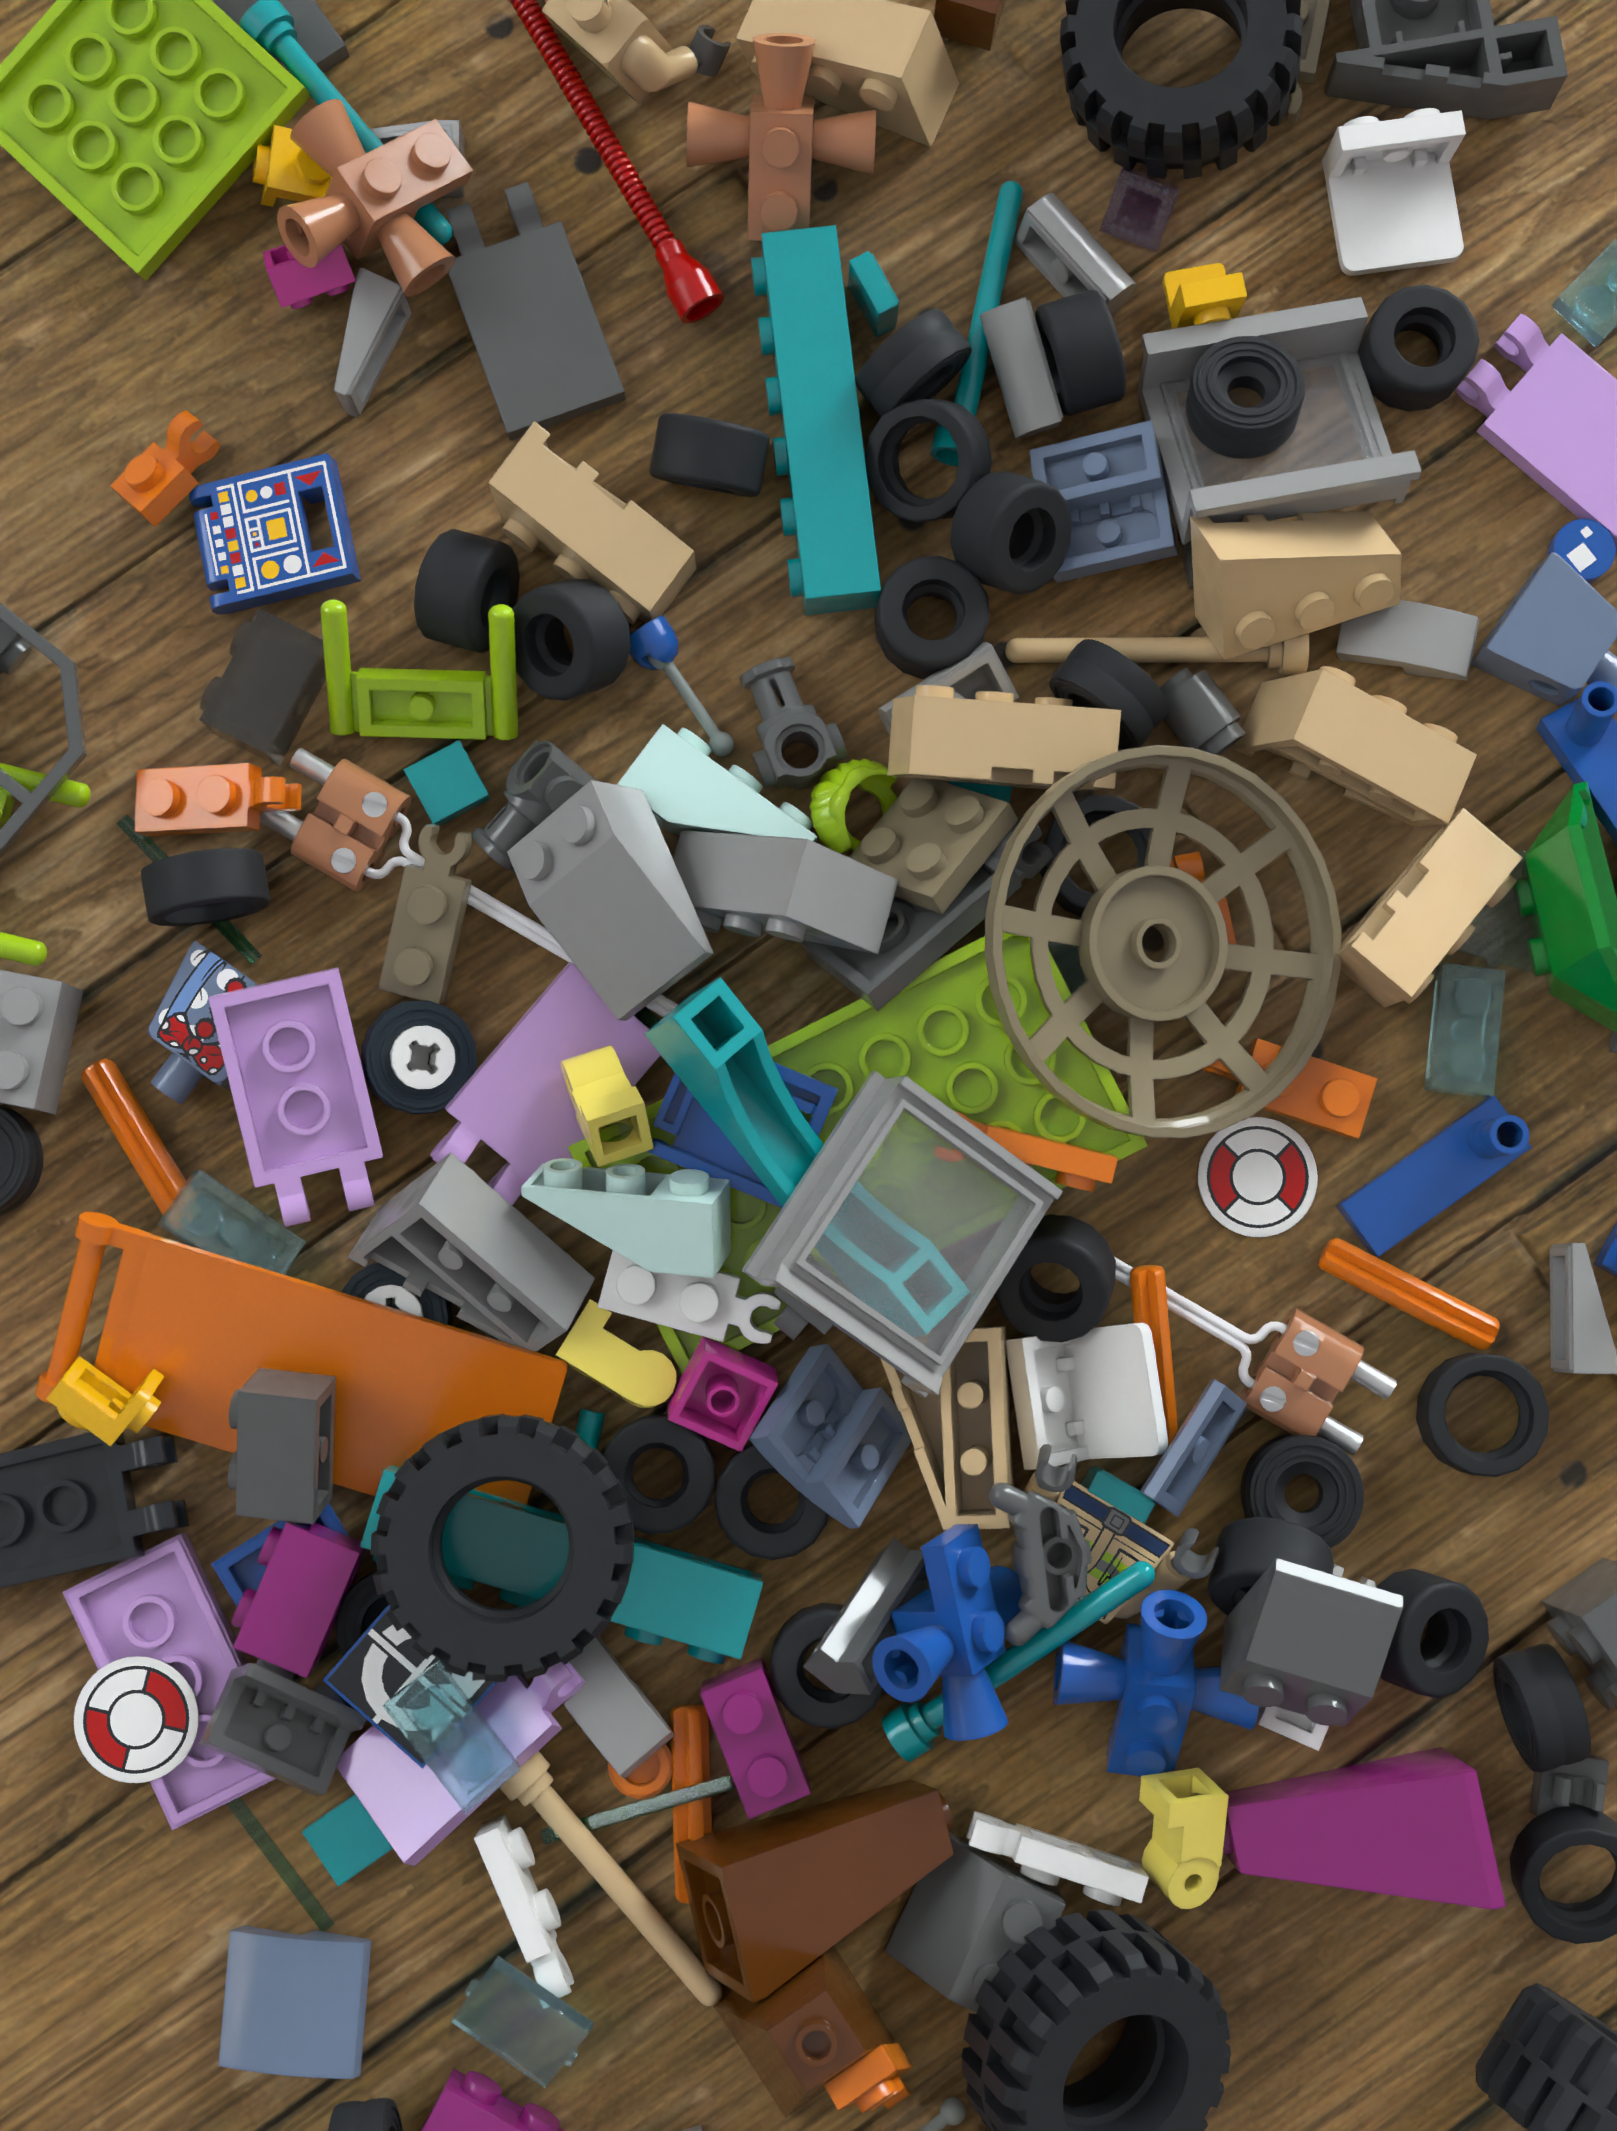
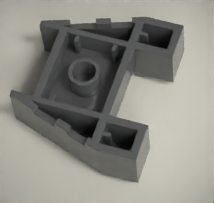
M1349 0L1358 49L1335 54L1324 88L1325 94L1328 97L1412 109L1436 108L1440 113L1462 110L1463 116L1495 119L1549 110L1568 74L1557 16L1494 26L1490 0Z

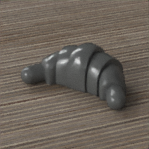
M1001 1482L992 1486L989 1492V1500L994 1507L1007 1513L1008 1519L1013 1524L1016 1540L1012 1543L1011 1557L1013 1566L1019 1575L1020 1589L1023 1593L1018 1601L1021 1611L1006 1625L1005 1637L1010 1644L1021 1646L1027 1643L1042 1627L1048 1629L1053 1627L1079 1598L1085 1597L1088 1564L1091 1563V1550L1089 1542L1084 1539L1079 1520L1073 1509H1064L1055 1501L1036 1492L1028 1491L1025 1493L1008 1483Z

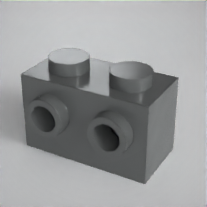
M259 1368L241 1389H237L234 1392L229 1408V1424L232 1429H237V1451L234 1452L230 1461L228 1486L230 1490H236L237 1516L314 1524L333 1498L336 1376Z

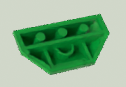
M1586 781L1573 785L1524 856L1521 879H1516L1513 891L1520 917L1531 915L1536 938L1527 939L1528 954L1534 976L1545 975L1549 993L1552 996L1617 1033V898L1588 782Z

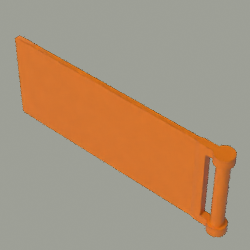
M83 1212L78 1217L74 1234L80 1241L48 1371L40 1373L35 1395L41 1401L52 1404L46 1398L79 1356L106 1245L123 1249L94 1367L131 1394L134 1393L153 1368L164 1375L153 1393V1396L160 1400L161 1404L144 1426L234 1453L237 1451V1429H232L229 1424L231 1399L237 1389H241L259 1368L336 1376L333 1484L372 1496H376L384 1469L390 1465L401 1467L408 1458L412 1457L423 1447V1444L459 1424L484 1416L499 1414L510 1416L530 1415L544 1418V1421L552 1423L568 1371V1363L561 1359L153 1235L149 1232L118 1223L116 1219L106 1214ZM495 1481L474 1488V1490L527 1505L533 1487L517 1481Z

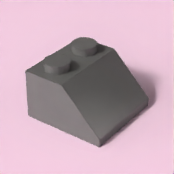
M1276 1558L1224 1620L1220 1690L1242 1696L1247 1702L1256 1706H1275L1306 1715L1309 1720L1320 1725H1339L1345 1727L1373 1698L1403 1609V1596Z
M949 1833L954 1855L914 1884L884 1947V1951L946 1998L977 2013L979 2004L976 2002V1995L984 1980L986 1979L991 1982L1000 1970L996 1963L1009 1949L1015 1953L1027 1943L1024 1936L1036 1928L1044 1926L1049 1930L1056 1927L1055 1919L1060 1918L1066 1904L1057 1886L1044 1884L1028 1878L1020 1873L1021 1868L987 1851L970 1846L969 1842Z

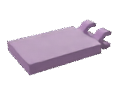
M1520 314L1494 344V347L1503 357L1514 362L1526 372L1523 378L1510 391L1505 386L1502 376L1496 368L1481 359L1455 389V392L1466 403L1477 408L1487 417L1485 422L1476 431L1576 517L1594 520L1606 527L1614 539L1617 551V379L1562 333L1549 346L1545 342L1539 327L1530 318Z
M568 962L445 1107L446 1111L454 1116L458 1122L430 1153L433 1157L432 1159L438 1163L449 1153H453L459 1160L465 1163L480 1140L484 1141L507 1161L487 1184L513 1205L521 1194V1186L542 1163L559 1158L573 1159L568 1146L585 1138L575 1116L576 1111L567 1091L560 1061L611 1045L619 1058L628 1081L633 1087L661 1055L645 1036L649 1029L635 1016H632L627 1021L617 1020L579 969L573 963Z
M339 968L209 996L208 999L254 1186L256 1188L275 1184L285 1227L311 1221L301 1177L339 1168L349 1211L374 1206L365 1161L382 1158L383 1153Z
M560 1662L549 1667L546 1674L534 1677L531 1685L527 1683L522 1675L508 1676L506 1682H497L423 1769L374 1725L342 1753L337 1769L402 1862L416 1866L562 1729L551 1713L563 1702L575 1695L583 1687L585 1681L570 1662L567 1664Z

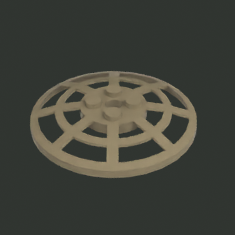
M1166 745L1139 747L1111 753L1081 765L1055 782L1026 811L1008 839L993 875L985 914V959L990 990L1004 1031L1025 1066L1049 1093L1075 1113L1108 1129L1140 1137L1188 1138L1221 1131L1253 1116L1280 1096L1303 1070L1316 1049L1334 1006L1341 970V956L1338 954L1341 949V925L1336 893L1324 858L1306 825L1285 799L1256 774L1229 759L1192 747ZM1142 768L1165 769L1155 808L1121 811L1088 826L1073 792L1087 783L1115 772ZM1190 774L1207 779L1233 793L1260 816L1270 831L1240 852L1231 841L1214 827L1191 815L1181 813ZM1052 810L1068 844L1058 853L1045 873L1035 898L1033 911L1005 905L1010 878L1021 850L1038 823ZM1140 828L1150 829L1144 867L1129 869L1116 874L1098 843L1123 831ZM1176 834L1182 835L1201 845L1222 866L1202 882L1182 870L1170 867ZM1284 852L1295 869L1305 899L1310 928V953L1274 949L1270 909L1255 873ZM1078 861L1095 889V893L1088 901L1081 920L1051 915L1060 886L1073 865ZM1236 888L1241 894L1248 914L1251 946L1228 943L1225 921L1217 904ZM1150 926L1156 928L1164 940L1163 953L1156 962L1146 956L1142 947L1143 935ZM1003 933L1030 938V957L1034 980L1043 1005L1050 1015L1030 1038H1028L1020 1024L1008 990L1002 954ZM1048 942L1078 947L1079 961L1086 981L1064 1002L1059 995L1052 975ZM1224 969L1249 972L1240 1002L1229 1020L1223 1025L1206 1004V1001L1218 986ZM1271 975L1307 979L1304 1000L1294 1027L1276 1058L1263 1070L1238 1042L1247 1033L1260 1012L1269 988ZM1101 1003L1113 1012L1128 1018L1127 1056L1103 1046L1079 1025ZM1184 1017L1204 1042L1198 1048L1180 1056L1153 1060L1155 1021H1169ZM1067 1039L1074 1048L1092 1062L1114 1073L1127 1076L1129 1115L1109 1110L1082 1097L1057 1078L1044 1062ZM1219 1059L1244 1087L1243 1090L1231 1099L1205 1111L1174 1118H1156L1153 1079H1170L1189 1075L1210 1066Z

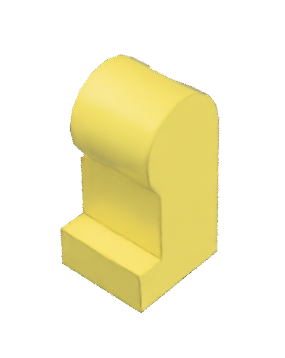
M611 1045L560 1061L567 1091L576 1111L577 1122L597 1167L654 1149L645 1103L636 1086L632 1087L628 1081L619 1058ZM614 1123H623L632 1128L631 1133L626 1138L616 1142L602 1141L599 1134L602 1128Z
M590 1299L556 1353L555 1358L566 1361L570 1368L633 1406L653 1408L665 1402L673 1393L676 1385V1370L672 1361L663 1353L654 1350L639 1351L605 1330L603 1327L612 1312L598 1308V1304Z
M1199 1767L1141 1776L1139 1801L1154 1815L1152 1839L1144 1849L1142 1866L1149 1879L1173 1905L1181 1909H1193L1201 1906L1211 1897L1216 1889L1222 1865L1229 1796Z

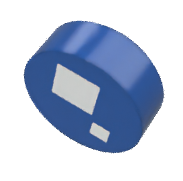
M1578 519L1567 523L1554 535L1549 543L1547 556L1552 551L1555 552L1590 584L1600 578L1611 567L1615 558L1616 548L1614 539L1606 527L1594 520Z

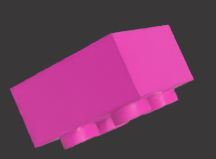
M342 243L313 268L301 265L292 256L285 244L262 252L266 271L281 308L289 305L291 309L304 307L313 302L312 297L325 292L329 296L340 294L350 288L349 283L356 281Z
M703 1336L667 1402L668 1420L742 1452L778 1385L776 1368Z

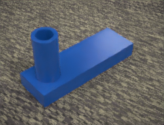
M1596 681L1589 684L1579 698L1541 718L1536 729L1574 784L1588 782L1595 815L1617 846V721L1614 718L1617 712V688L1611 683Z
M1495 1095L1487 1097L1335 1206L1368 1252L1375 1257H1379L1531 1149L1532 1146L1528 1142L1529 1129L1521 1118L1508 1115Z

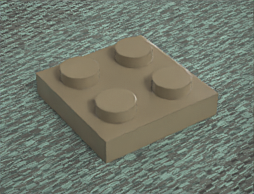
M914 778L871 831L863 838L849 858L898 879L894 897L943 914L1016 824L1018 818L1008 802L939 780Z

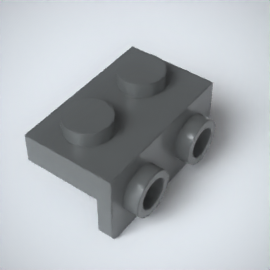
M258 1659L256 1664L248 1663L232 1669L199 1745L316 1797L325 1795L350 1733L362 1729L366 1718L357 1710L350 1708L351 1705L332 1688L318 1685L313 1691L293 1682L295 1673L262 1659Z

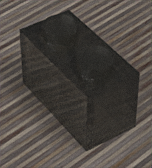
M259 608L252 622L245 621L236 631L230 646V655L233 657L222 678L214 677L206 687L200 702V709L203 713L199 720L218 737L280 767L326 681L323 640Z

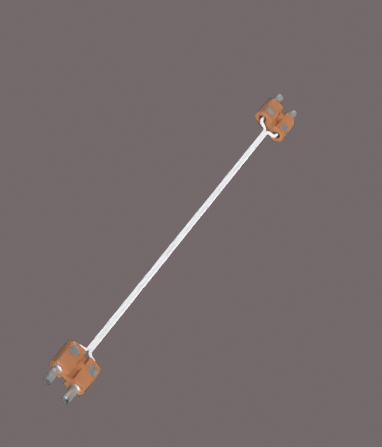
M299 748L291 759L290 767L323 785L316 798L319 800L317 807L313 813L307 814L304 822L283 811L262 812L260 816L261 823L293 841L291 846V854L357 893L367 885L371 878L382 879L396 866L405 867V865L410 864L424 866L425 859L423 856L412 851L409 847L412 829L406 814L411 805V796L347 759H342L334 767L303 748ZM402 826L399 847L405 857H393L381 869H377L386 853L383 849L389 838L393 839L399 827ZM471 885L467 904L562 959L573 963L547 928ZM659 995L645 1007L665 1017L678 1004L663 995ZM1114 1257L1116 1260V1279L1131 1287L1130 1271L1133 1267ZM1166 1287L1167 1305L1170 1311L1240 1351L1242 1359L1238 1367V1373L1241 1381L1245 1384L1240 1398L1247 1403L1246 1409L1291 1435L1316 1436L1317 1434L1338 1445L1351 1455L1356 1453L1363 1441V1435L1329 1416L1334 1407L1332 1404L1339 1391L1343 1392L1349 1380L1384 1400L1389 1398L1397 1383L1395 1379L1361 1360L1364 1352L1363 1346L1297 1308L1290 1311L1283 1323L1278 1321L1269 1322L1263 1325L1257 1333L1250 1335ZM1277 1331L1269 1344L1270 1350L1264 1360L1260 1359L1253 1373L1249 1376L1248 1368L1251 1362V1351L1245 1343H1259L1270 1332Z

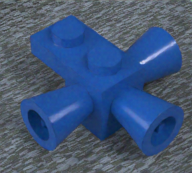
M957 1524L921 1546L930 1589H925L891 1612L896 1635L885 1638L878 1643L873 1653L872 1664L874 1674L880 1686L890 1696L902 1702H916L922 1699L936 1679L942 1676L943 1735L949 1740L967 1741L997 1733L1005 1728L1009 1722L985 1667L1006 1652L1004 1643L1005 1627L1021 1611L1018 1601L1023 1593L1020 1589L1018 1573L1004 1566L990 1567L988 1554L982 1545L978 1524Z
M1158 1590L1144 1598L1141 1604V1625L1127 1623L1119 1658L1071 1641H1067L1057 1648L1053 1675L1054 1705L1117 1700L1118 1708L1106 1752L1107 1772L1141 1777L1174 1771L1191 1710L1248 1730H1252L1255 1726L1259 1706L1250 1704L1242 1696L1220 1690L1221 1666L1195 1668L1193 1647L1207 1625V1614L1196 1599L1183 1592Z

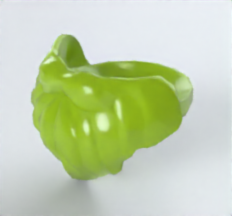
M865 758L862 760L852 759L849 763H838L835 769L827 771L822 775L820 782L811 791L812 800L809 808L813 827L818 834V838L826 848L838 853H844L848 850L853 852L862 842L851 836L845 823L846 806L850 793L856 786L877 798L881 804L883 815L895 802L897 797L891 789V785L895 783L897 776H887L888 767Z

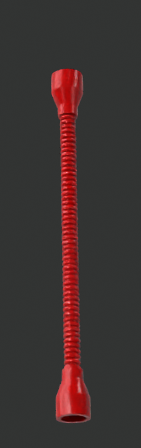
M509 0L521 19L522 24H524L525 29L528 31L529 36L532 38L533 43L536 44V48L540 51V55L543 57L548 69L551 70V74L555 77V81L559 84L564 96H566L575 115L578 116V120L582 123V127L586 130L590 141L593 142L606 168L609 169L610 175L613 176V180L617 183L621 194L624 195V199L628 202V206L632 209L636 220L640 222L641 228L644 229L645 235H647L648 240L655 249V258L663 270L667 297L682 323L690 324L709 316L724 301V295L711 272L692 257L682 241L676 239L673 232L670 231L669 225L666 224L662 213L658 211V206L655 204L654 199L651 198L642 179L639 178L638 172L635 171L634 165L631 164V160L628 158L623 146L620 145V141L616 138L612 127L608 125L607 119L604 118L603 112H601L592 93L589 92V88L585 85L581 74L577 71L576 66H574L565 47L562 46V42L558 39V35L555 33L550 21L542 12L539 2L537 0Z

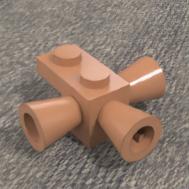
M767 33L753 37L762 95H752L750 117L688 102L687 168L749 157L747 240L761 241V233L809 228L812 159L874 174L876 109L813 120L814 97H803L816 40L809 36L792 33Z
M328 100L305 114L292 129L290 139L328 173L332 179L324 197L279 208L277 213L279 231L292 256L301 265L313 268L343 242L357 260L382 247L405 297L418 295L436 284L453 267L455 257L414 220V217L419 208L466 185L473 172V169L439 122L434 119L365 153L341 100Z

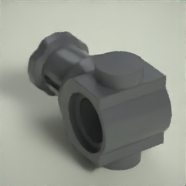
M791 657L776 658L761 663L742 674L739 678L742 687L751 690L763 721L756 728L763 749L752 753V757L765 789L774 785L777 790L785 787L798 790L810 788L821 780L825 772L835 769L837 761L848 758L843 738L836 723L833 722L825 725L823 719L818 717L813 705H803L791 674L796 668ZM772 688H774V689L776 690V693H777V695H778V698H779V700H780V703H781L782 707H780V706L778 705V702H777V700H776V697H775V694H774ZM801 742L811 746L817 753L818 758L809 767L798 769L791 767L785 762L782 757L784 750L793 743Z
M536 739L510 769L506 782L507 789L504 791L508 802L485 828L476 827L471 833L472 838L498 864L514 872L515 870L507 851L590 780H597L554 744L547 740L540 742Z

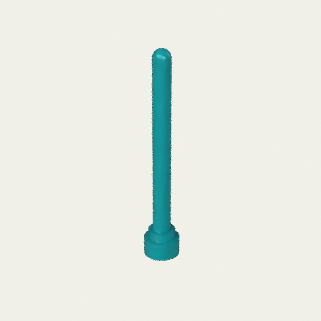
M259 0L253 4L243 15L239 26L273 58L278 57L289 72L305 86L310 97L317 105L332 99L342 101L365 153L382 146V142L296 41L297 32L293 28L294 18L279 0ZM431 202L419 208L414 220L441 245L449 242L453 234L452 227L435 205Z
M1007 181L999 189L967 338L972 348V353L960 371L954 403L962 405L975 417L990 353L980 315L1000 306L1023 198L1022 186L1016 181ZM938 425L935 428L930 454L935 460L943 464L958 467L957 446L949 431L943 426Z
M1145 1561L1133 1563L1077 1601L1053 1627L1049 1629L1042 1627L1024 1645H1012L1006 1649L1005 1653L985 1667L994 1689H997L1150 1586L1155 1579V1571L1152 1565ZM943 1693L925 1705L920 1701L913 1705L904 1702L882 1717V1726L887 1738L897 1753L907 1762L914 1761L934 1747L933 1739L940 1735L939 1727L943 1725Z

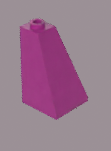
M1442 1747L1225 1792L1229 1798L1223 1855H1228L1230 1862L1241 1874L1492 1910L1506 1907L1477 1772Z

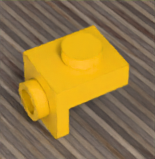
M274 125L270 143L267 146L257 145L256 159L253 162L252 182L263 185L261 205L273 207L277 197L297 202L324 197L332 177L290 139L291 128Z
M1221 263L1170 271L1164 275L1162 281L1172 329L1235 319L1238 317L1247 297L1242 272L1226 275L1224 265Z
M78 1356L46 1400L57 1407L61 1417L70 1425L79 1429L89 1430L111 1446L126 1427L137 1434L157 1410L161 1401L154 1397L153 1393L164 1375L153 1368L134 1393L131 1394L85 1359Z

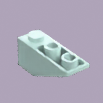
M662 724L617 784L643 790L657 824L671 834L680 835L681 831L803 838L817 843V836L810 831L813 822L809 817L787 802H783L779 808L759 794L763 786L758 780L734 764L728 771L708 757L712 752L710 746L693 732L683 727L676 734Z
M559 1158L542 1163L521 1186L522 1197L649 1272L714 1278L731 1253L730 1180L709 1178V1174L701 1170L685 1169L675 1171L672 1174L645 1172L644 1167L636 1164H618L604 1169L583 1167L582 1162L576 1159Z

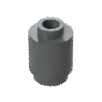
M1186 667L1160 687L1169 704V710L1163 720L1184 747H1192L1215 755H1221L1246 734L1238 723L1241 715L1205 669L1193 675L1189 668Z

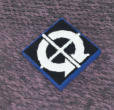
M388 1605L323 1681L423 1769L497 1682L485 1681V1675L467 1672L466 1676L463 1677L446 1671L447 1663L433 1655L425 1659L411 1647L415 1641L404 1628L399 1631L395 1629L386 1615L391 1610Z

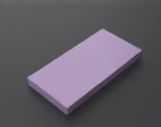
M186 1532L144 1551L145 1556L128 1559L63 1591V1595L98 1670L113 1661L126 1657L142 1656L154 1658L176 1669L186 1679L195 1695L199 1721L197 1735L191 1750L175 1769L158 1779L150 1781L172 1830L276 1779L199 1745L231 1670L243 1666L247 1662L242 1651L233 1648L236 1638Z

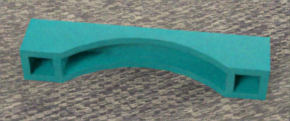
M719 977L690 995L649 1029L645 1036L783 1207L824 1144L803 1117L785 1087L770 1055L763 1030L722 978ZM858 1182L855 1183L815 1245V1249L851 1294L912 1337L926 1335L970 1292L927 1238L903 1223L875 1200Z

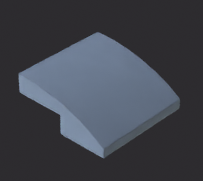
M1152 420L1029 450L1033 479L1056 487L1067 501L1071 515V543L1063 565L1053 577L1056 583L1178 555L1163 466Z
M829 1344L809 1347L749 1438L764 1458L789 1483L811 1502L848 1528L860 1527L911 1443V1438L901 1412L898 1411L896 1405L883 1388L863 1390Z
M1211 1379L1140 1492L1176 1517H1179L1246 1411L1245 1406L1247 1403L1226 1385Z
M247 1925L230 1930L218 2066L258 2073L309 2078L354 2079L360 2076L371 1940L313 1930L302 1935Z

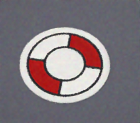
M1263 1117L1247 1118L1218 1131L1210 1139L1201 1155L1198 1167V1186L1202 1200L1211 1215L1219 1223L1238 1234L1250 1237H1267L1290 1229L1307 1213L1316 1194L1318 1181L1317 1167L1309 1146L1295 1130L1279 1121Z
M142 1656L118 1659L98 1670L87 1681L78 1697L74 1712V1731L78 1746L86 1760L97 1771L111 1779L126 1783H143L158 1779L175 1769L191 1750L198 1730L199 1715L197 1701L186 1679L167 1663Z

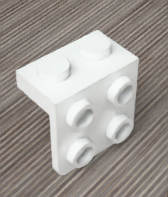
M1424 108L1413 111L1404 118L1379 121L1378 118L1373 116H1364L1350 120L1337 128L1322 159L1339 264L1343 273L1349 276L1451 263L1459 258L1464 244L1449 162L1466 135L1462 110L1440 113L1436 108Z
M1141 1322L1095 1327L1083 1337L1062 1343L1041 1341L1037 1336L1005 1340L1024 1470L1036 1469L1039 1450L1044 1444L1052 1445L1048 1461L1052 1466L1068 1464L1072 1454L1077 1456L1078 1462L1088 1459L1156 1456L1166 1452L1168 1448L1166 1419L1152 1332L1147 1324Z

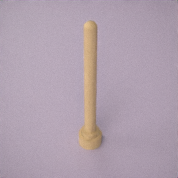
M1309 633L1227 660H1223L1209 637L1014 638L1005 646V655L1013 663H1063L1075 646L1085 639L1102 642L1119 651L1134 663L1265 662L1267 669L1277 668L1279 675H1297L1307 672L1309 662Z
M538 1751L499 1787L510 1801L517 1798L523 1806L531 1804L700 2003L705 2006L716 2005L721 2000L723 1994L720 1983L716 1978L705 1972L704 1964L551 1787L550 1784L554 1779L547 1772L550 1763Z

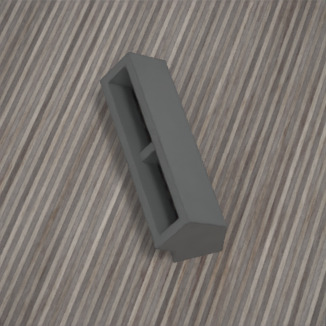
M894 1537L877 1555L803 1666L835 1693L871 1695L878 1681L874 1674L872 1658L874 1650L880 1641L896 1635L891 1612L925 1589H930L922 1550H910Z

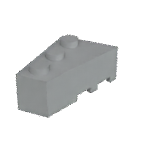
M681 831L673 857L704 931L719 933L720 927L723 925L727 930L751 937H760L762 932L795 942H803L804 940L867 953H879L898 879L803 838Z
M449 1153L380 1206L348 1255V1258L364 1267L367 1266L370 1259L375 1260L406 1277L402 1287L420 1297L426 1288L461 1307L456 1317L502 1342L535 1352L568 1330L595 1280L567 1252L563 1251L453 1153Z

